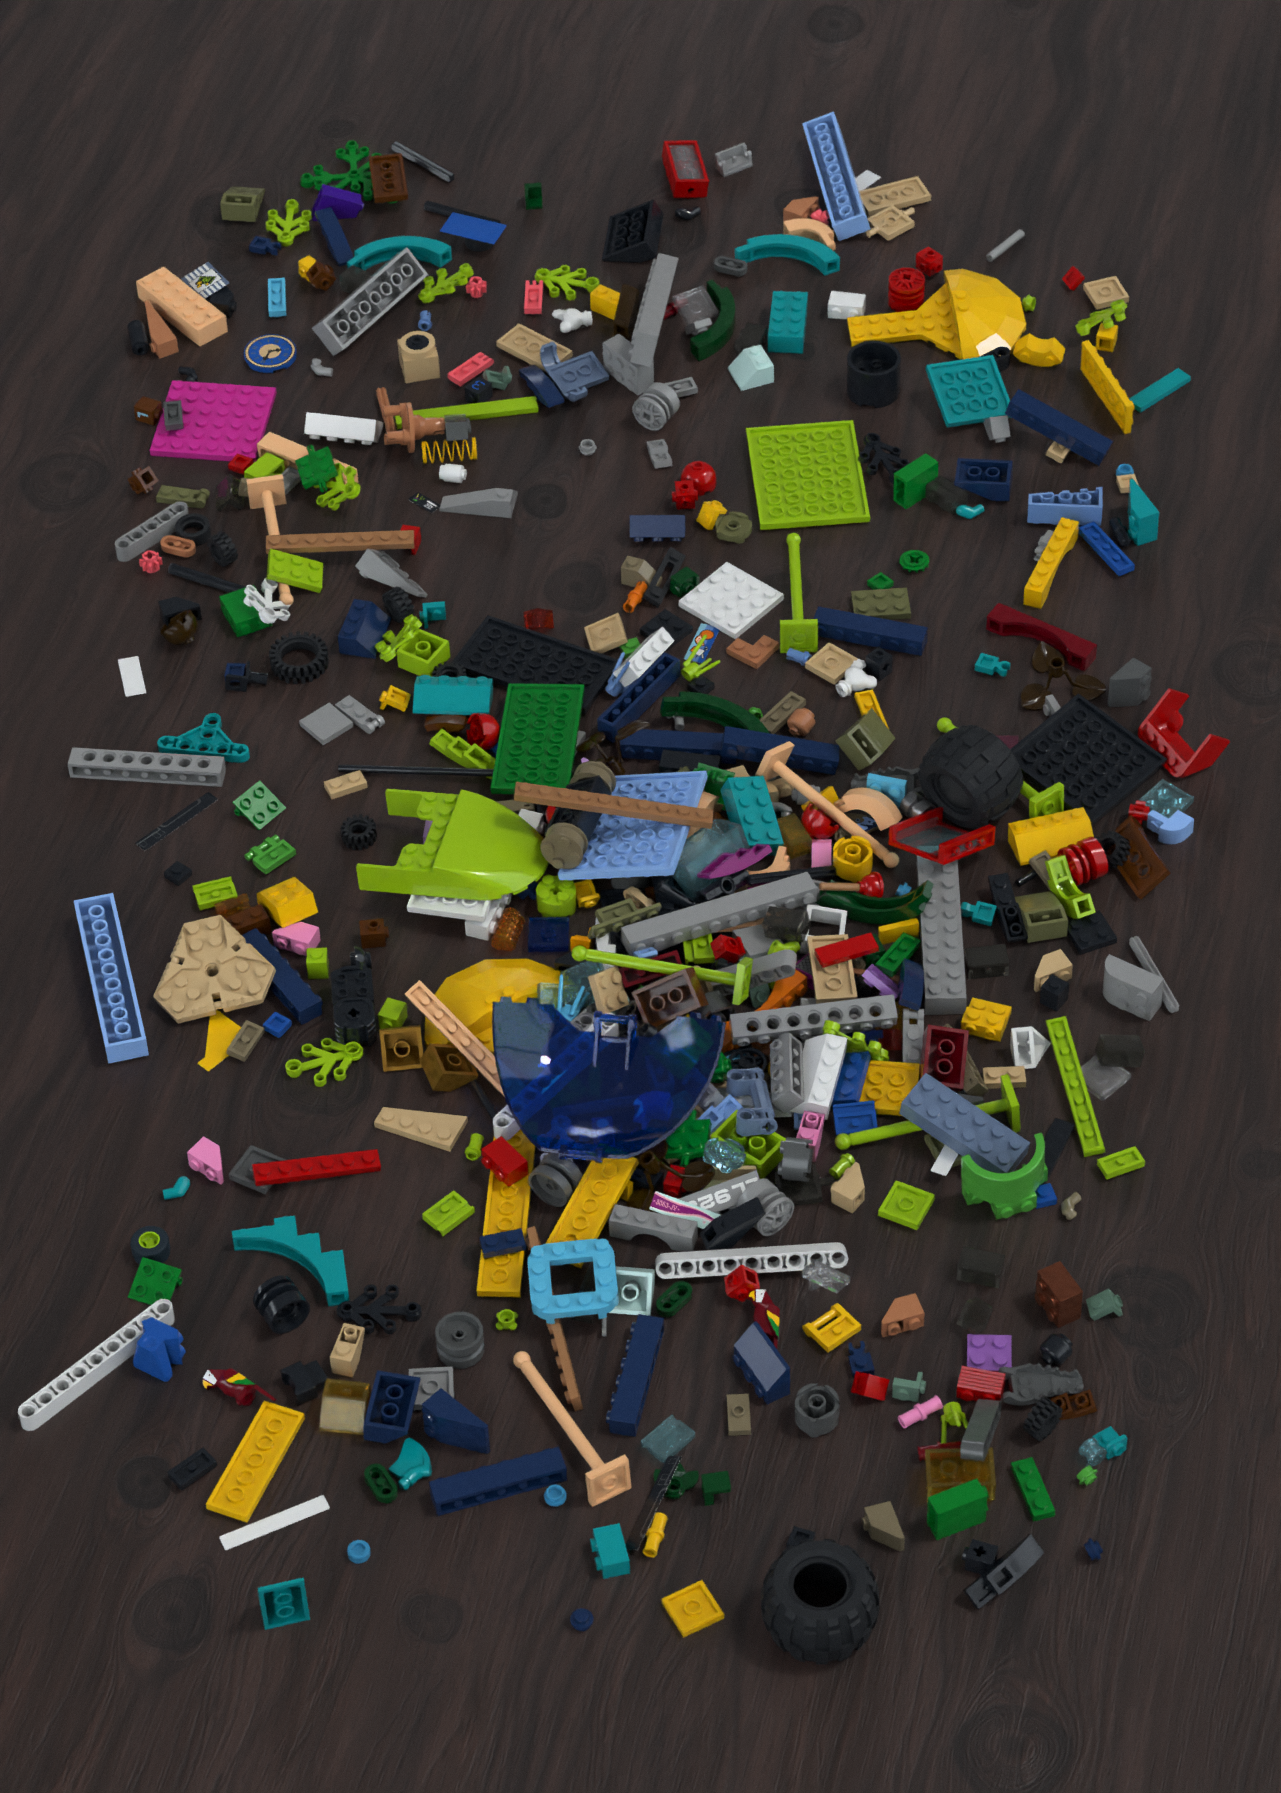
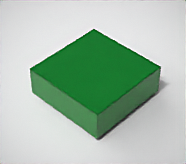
M882 572L867 580V586L873 590L889 589L894 583L893 580Z

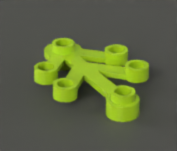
M289 199L285 204L286 220L278 216L277 210L271 209L268 211L269 220L266 222V229L277 235L278 242L282 246L292 245L295 236L310 229L308 222L312 219L310 210L302 211L301 216L293 220L294 214L299 212V204L294 199ZM276 223L283 227L284 231L277 228ZM298 225L300 226V227H298L297 229L291 231L292 228H294V227H296V226H298Z
M468 263L462 264L459 267V271L446 280L445 278L448 275L446 269H438L436 271L438 277L436 286L432 288V285L435 284L432 276L424 278L425 288L418 294L419 299L422 303H429L437 295L453 293L455 291L454 286L466 285L468 278L474 274L472 266Z
M563 265L552 271L541 268L535 274L536 282L539 283L540 280H543V284L549 289V295L553 298L558 297L560 291L552 282L560 285L566 293V299L570 301L576 299V291L571 289L569 285L586 288L590 293L599 286V279L596 277H589L586 281L574 279L576 277L578 279H585L587 277V272L584 268H579L570 273V267Z
M1122 299L1116 300L1110 304L1111 308L1091 313L1090 318L1078 321V324H1076L1077 333H1080V336L1090 333L1091 327L1103 321L1105 329L1113 327L1114 322L1111 319V315L1114 314L1116 321L1126 319L1124 312L1128 307L1127 303Z
M335 464L338 476L335 477L336 482L330 480L326 482L327 488L331 490L324 495L318 496L316 503L319 506L325 507L328 504V507L335 511L339 508L342 501L347 498L354 499L359 495L361 487L354 480L356 469L352 466H348L345 469L342 464ZM343 473H344L345 476H347V484H346V485L344 484V481H343V475H342ZM340 492H343V493L340 494L338 497L332 498V497L335 496L336 494H338V493H340Z
M413 614L403 620L405 622L404 627L396 637L392 630H389L383 634L384 640L374 646L378 652H381L379 655L380 659H383L385 662L393 659L397 655L396 649L415 635L413 632L422 626L420 620L413 616Z
M831 1020L824 1022L823 1034L828 1033L847 1038L846 1053L868 1051L872 1060L889 1061V1052L881 1048L879 1042L870 1041L867 1047L863 1033L854 1032L851 1038L839 1031L841 1027L839 1023Z
M324 1038L321 1041L322 1049L313 1047L312 1044H304L301 1048L304 1057L316 1056L319 1058L304 1063L297 1059H291L285 1064L286 1073L291 1078H297L302 1071L323 1066L319 1073L314 1075V1084L318 1087H323L326 1085V1077L336 1061L343 1060L340 1066L333 1071L335 1080L343 1081L346 1078V1070L352 1061L359 1060L363 1056V1048L358 1042H349L343 1045L333 1041L331 1038ZM334 1049V1050L339 1051V1052H337V1053H331V1052H329V1051H332V1050Z

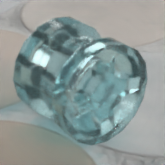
M1094 1437L1086 1440L1078 1451L1082 1457L1087 1458V1463L1090 1466L1099 1464L1107 1455L1106 1449L1100 1447L1098 1440Z

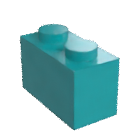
M620 1523L594 1528L593 1538H590L592 1552L597 1553V1557H595L597 1571L601 1570L603 1579L630 1574V1560Z

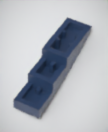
M329 207L315 211V217L321 226V232L339 267L347 265V262L354 257L332 208Z
M535 364L519 369L520 377L526 380L527 387L534 391L538 401L548 408L565 402L556 386Z
M904 958L898 983L899 1004L918 1011L921 1006L924 985L923 965Z

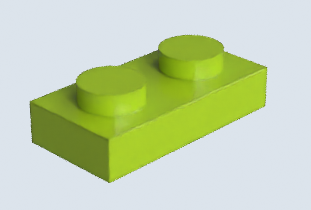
M1136 1146L1097 1159V1166L1107 1180L1144 1167L1145 1160Z

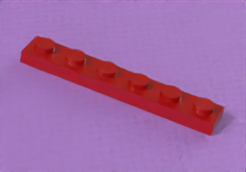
M377 1149L252 1164L255 1186L381 1171Z

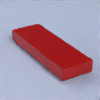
M870 932L815 948L814 954L821 967L824 968L878 952L879 946Z

